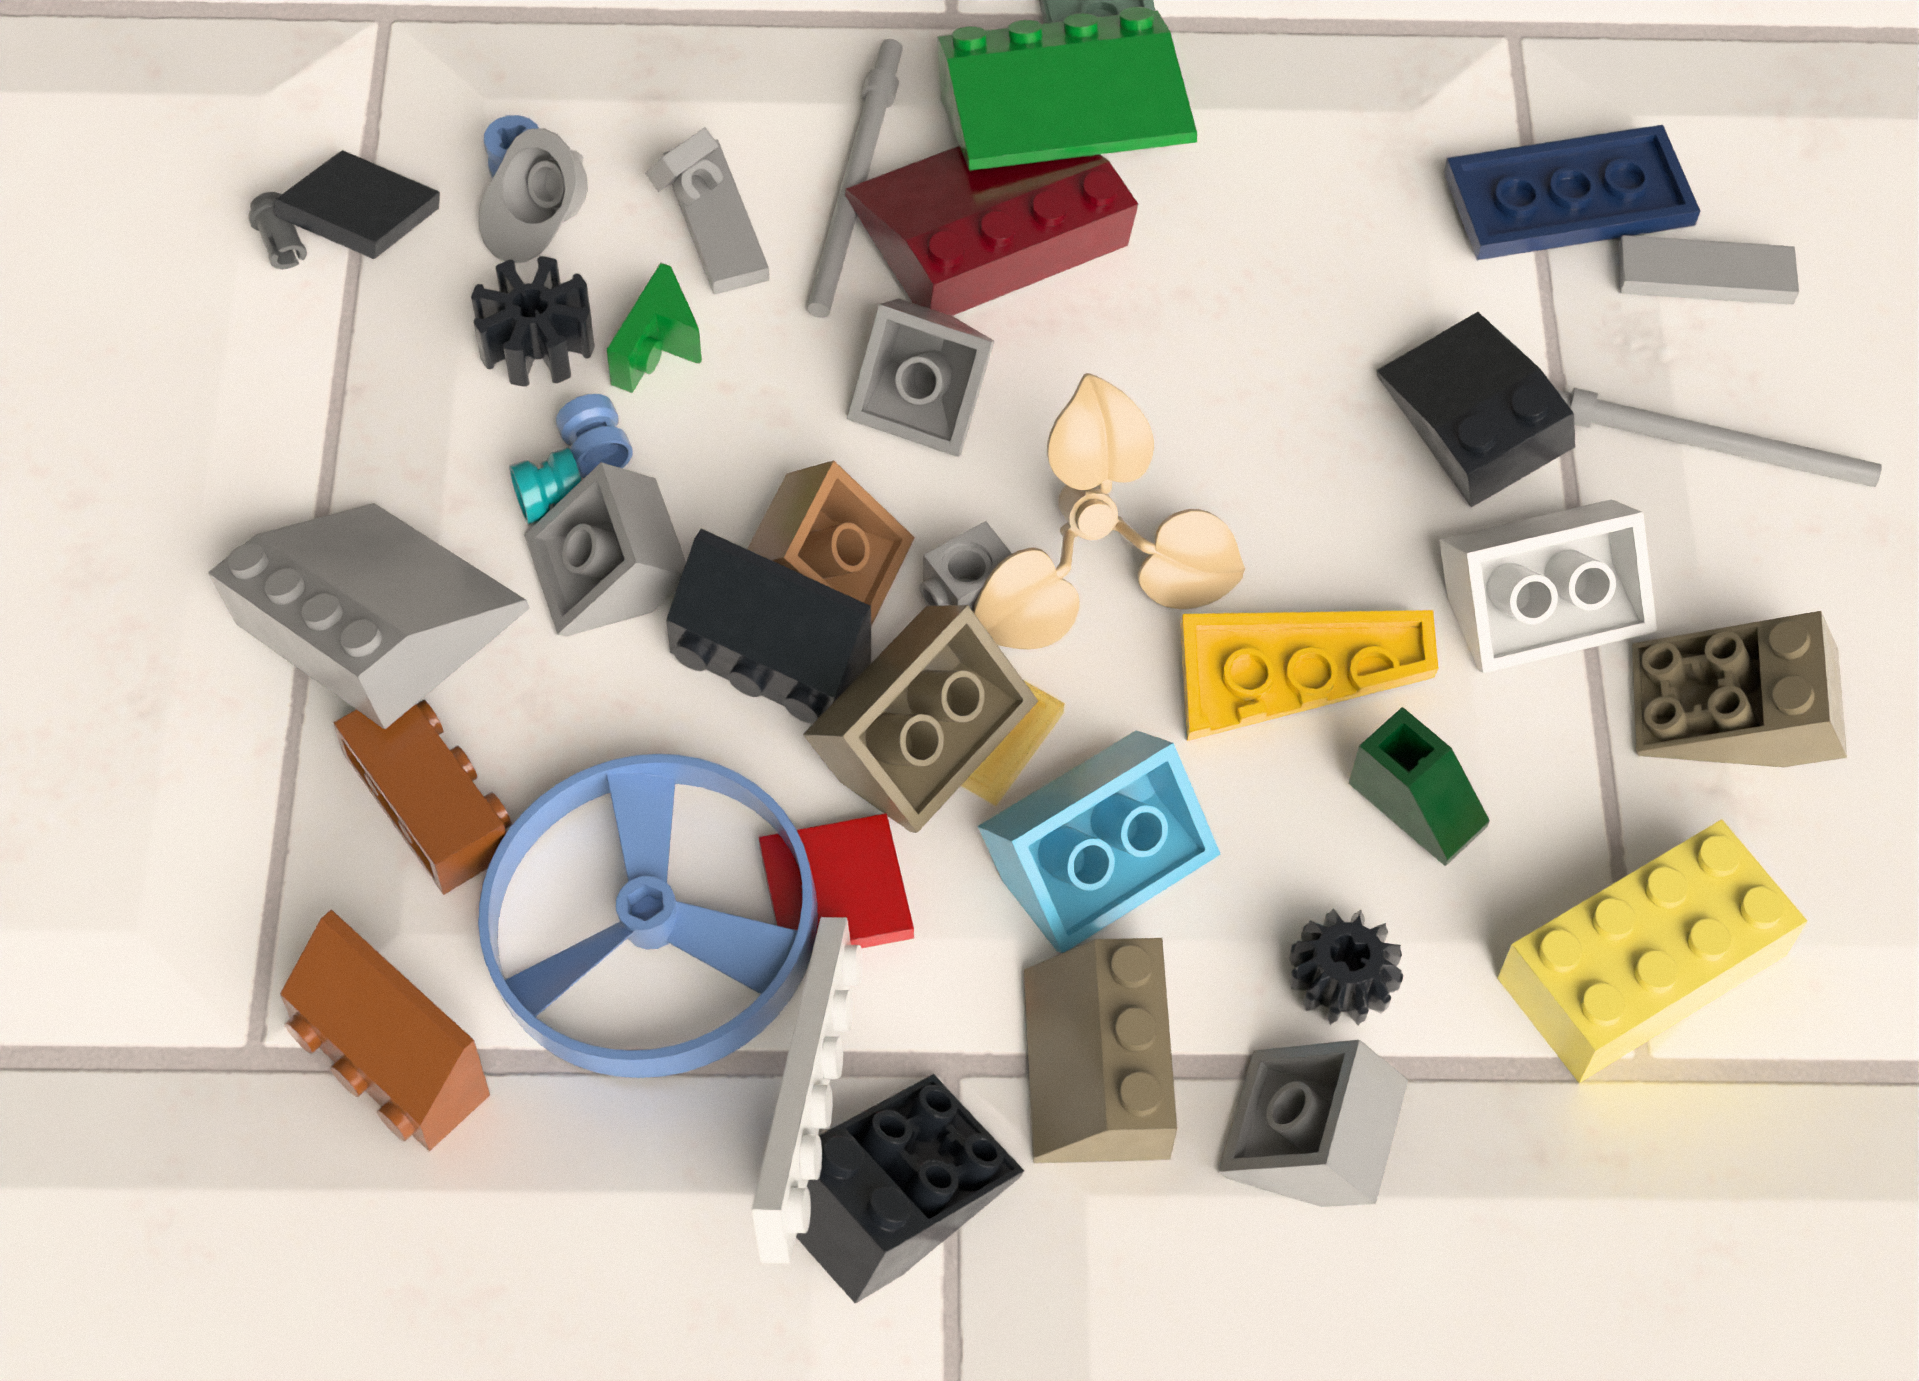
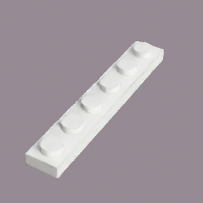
M821 917L751 1209L761 1263L790 1264L796 1234L806 1233L809 1227L811 1206L807 1184L808 1180H818L820 1176L822 1147L818 1133L820 1128H829L831 1125L833 1099L829 1083L830 1079H840L842 1074L843 1045L840 1032H849L851 1030L853 998L850 987L860 986L863 972L862 949L860 945H851L847 918Z

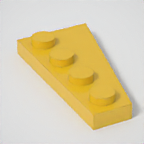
M1433 610L1182 614L1180 622L1187 741L1434 678L1439 669Z

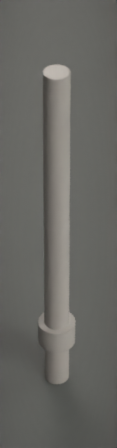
M893 39L882 41L875 68L867 73L861 95L865 101L807 305L808 312L816 317L823 318L830 314L857 216L845 197V189L867 180L886 108L893 105L899 86L896 72L903 47L898 41Z
M1573 388L1572 393L1557 390L1574 412V425L1589 428L1592 422L1871 487H1876L1880 479L1882 464L1599 400L1597 399L1598 393Z

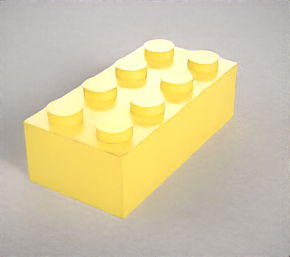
M1721 819L1514 942L1509 949L1497 979L1574 1078L1580 1083L1787 956L1808 920Z

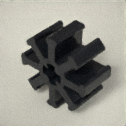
M545 256L537 258L538 270L532 283L524 284L516 272L515 261L510 259L495 267L499 291L484 289L482 284H477L471 295L475 315L473 323L481 361L487 369H493L495 363L505 359L510 384L521 387L529 386L528 375L535 359H543L551 372L552 382L557 384L571 377L568 351L582 354L583 358L588 359L591 357L595 347L587 283L580 274L576 273L573 275V279L561 284L557 260Z

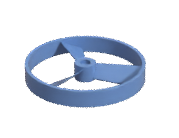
M647 754L614 759L580 771L556 784L541 795L519 816L498 845L489 864L480 896L478 925L484 960L502 1000L513 1018L539 1045L575 1066L596 1073L616 1077L649 1078L684 1073L706 1066L728 1056L760 1034L784 1009L803 979L816 939L818 914L814 880L804 845L793 823L769 794L746 777L720 764L683 755ZM675 784L701 787L735 799L760 815L782 837L794 856L802 879V909L797 931L676 900L671 886L667 883ZM610 793L628 882L620 889L616 898V912L620 922L505 980L499 958L498 924L506 890L516 868L539 837L553 824L583 804ZM627 939L635 946L646 950L659 949L671 944L761 994L743 1012L714 1031L690 1041L657 1049L618 1050L589 1045L553 1030L536 1018Z

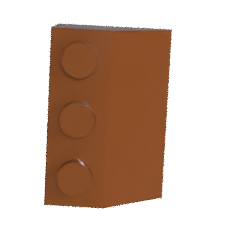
M332 909L327 912L318 922L280 993L290 1017L284 1023V1026L293 1039L308 1053L313 1054L320 1048L335 1062L330 1067L332 1073L352 1095L359 1097L364 1092L368 1093L381 1106L377 1110V1114L394 1135L404 1142L410 1136H413L430 1152L490 1096L475 1041Z

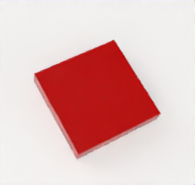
M887 813L797 830L804 845L814 880L817 897V930L821 917L847 918L851 945H860L861 949L914 939L913 921ZM778 833L758 837L776 926L797 931L802 909L800 869L792 852Z

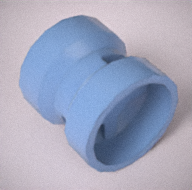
M587 394L577 397L566 403L556 416V426L561 438L566 444L571 445L570 450L574 456L580 476L583 478L601 462L623 469L633 456L632 446L626 433L622 429L617 428L619 420L613 402L609 397L602 394Z

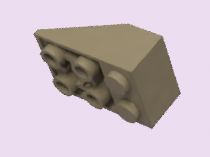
M1822 611L1632 643L1636 752L1639 756L1782 768L1847 758L1839 651Z

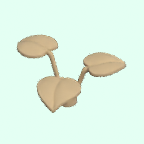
M1090 373L1083 375L1073 396L1056 418L1047 441L1049 465L1054 474L1066 484L1059 495V508L1067 520V523L1060 528L1063 540L1059 565L1055 568L1051 558L1041 549L1027 548L1019 550L1007 556L992 570L977 597L973 613L998 646L1026 650L1043 648L1060 640L1071 629L1079 611L1080 601L1075 587L1063 578L1071 570L1074 538L1077 536L1086 540H1097L1115 530L1138 549L1150 554L1138 571L1139 585L1148 597L1156 603L1169 608L1191 609L1208 605L1228 594L1243 577L1245 566L1233 533L1225 522L1208 511L1186 509L1170 515L1159 525L1155 534V544L1143 538L1126 524L1122 517L1118 516L1117 507L1108 495L1112 489V481L1131 482L1140 478L1146 472L1153 456L1154 438L1147 419L1131 398L1110 382Z

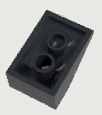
M1479 312L1472 314L1376 370L1377 377L1471 508L1575 448L1574 412L1541 368Z

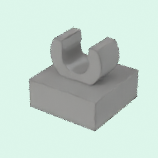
M704 127L661 157L645 174L658 192L675 181V191L678 198L689 206L700 197L699 192L694 188L691 181L693 175L703 178L711 190L723 181L720 169L711 161L705 160L719 145L706 127Z

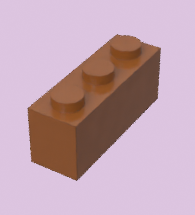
M423 699L416 703L386 729H383L357 709L333 722L343 755L443 895L488 869L498 845L506 835L505 829L512 826L511 819L503 804L493 792L483 796L473 781L478 777L465 752L458 745L450 750L439 736L444 732L443 727L426 700Z

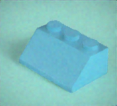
M1137 730L978 826L1003 883L1059 953L1070 950L1221 855L1174 743Z

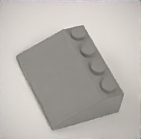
M375 503L256 534L244 545L234 549L226 559L208 572L236 625L383 729L389 727L530 609L525 598Z

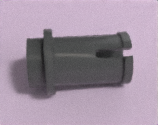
M266 192L257 196L251 202V210L248 215L251 227L260 231L269 254L270 263L274 268L282 270L296 267L299 265L298 259L305 260L307 256L306 248L300 240L295 225L275 216V201L281 194L278 192ZM293 250L296 251V254H297V256H298V259H296V256H295Z

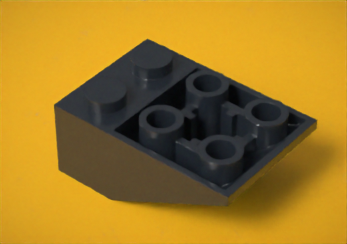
M932 1074L819 1135L822 1147L820 1176L818 1180H808L807 1184L811 1206L809 1227L806 1233H797L796 1238L856 1304L903 1276L1017 1181L1024 1173V1169L949 1089Z

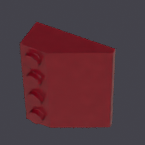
M960 146L845 189V197L912 303L950 316L1128 246L1139 205L1111 162L1101 154L969 170Z

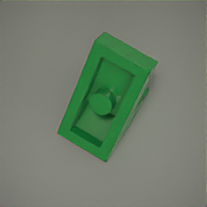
M661 262L607 348L611 385L631 393L634 392L645 373L651 374L656 369L662 351L697 364L702 362L700 332L697 322L672 267Z

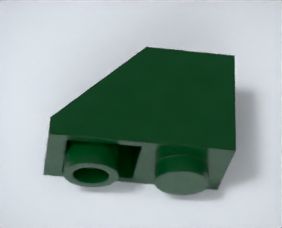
M1401 707L1359 745L1348 784L1444 866L1448 865L1488 827L1490 819L1453 749L1404 707Z

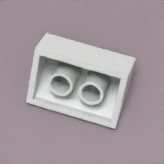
M1610 499L1439 539L1447 598L1477 668L1483 674L1658 632L1642 511Z

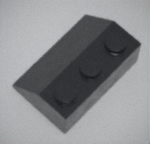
M702 528L694 538L666 619L670 653L674 654L679 662L692 670L704 671L706 669L729 680L743 694L751 697H759L761 695L785 706L787 711L795 718L806 723H814L871 664V606Z

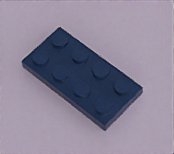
M1663 124L1449 157L1446 160L1443 172L1477 261L1621 238L1622 235L1634 236L1695 226L1700 214V208Z

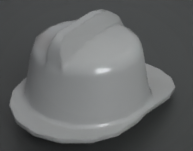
M545 128L527 129L515 137L487 187L479 207V230L483 242L495 257L503 261L511 259L515 263H526L541 255L553 240L562 222L576 215L586 199L588 183L587 174L582 164L583 156L576 150H571L558 134Z

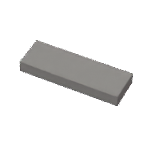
M718 139L715 141L719 147L705 160L711 161L720 169L723 176V181L711 190L703 178L693 175L691 181L694 188L699 192L700 197L688 206L678 198L675 191V181L671 183L714 295L770 280L769 266Z
M1627 235L1621 236L1618 245L1620 293L1793 305L1799 294L1795 246Z

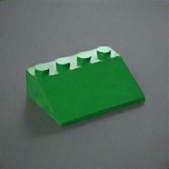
M1130 7L1122 10L1119 15L1103 17L1078 13L1067 16L1061 22L1044 24L1034 20H1019L1011 23L1008 28L993 30L967 26L954 30L950 35L937 36L941 101L969 170L1197 143V129L1171 32L1158 10L1152 11L1145 7Z

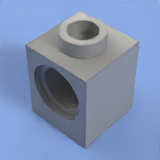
M987 521L923 555V582L920 583L919 588L927 606L968 605L973 611L977 597L992 570L1003 559L1012 554ZM968 577L975 579V581L962 582L957 579Z

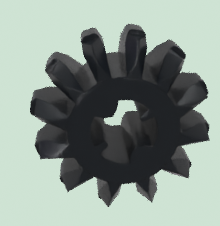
M1333 908L1330 913L1326 914L1323 925L1310 920L1303 927L1301 933L1302 941H1297L1291 947L1289 961L1295 967L1292 969L1289 979L1291 989L1307 991L1303 1000L1306 1011L1321 1005L1327 1007L1326 1015L1330 1025L1338 1021L1341 1012H1348L1357 1026L1366 1020L1369 1009L1382 1014L1390 1005L1392 999L1390 993L1398 991L1403 980L1402 970L1397 967L1402 957L1401 945L1384 943L1388 935L1386 923L1371 929L1363 926L1365 919L1362 910L1354 913L1350 922H1344Z

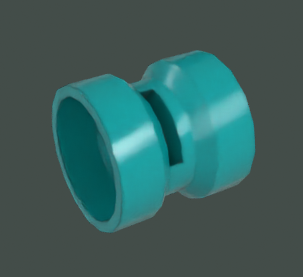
M569 448L551 452L547 460L540 463V469L528 460L509 465L515 494L527 524L537 522L550 511L549 505L553 504L554 507L582 481L574 456Z

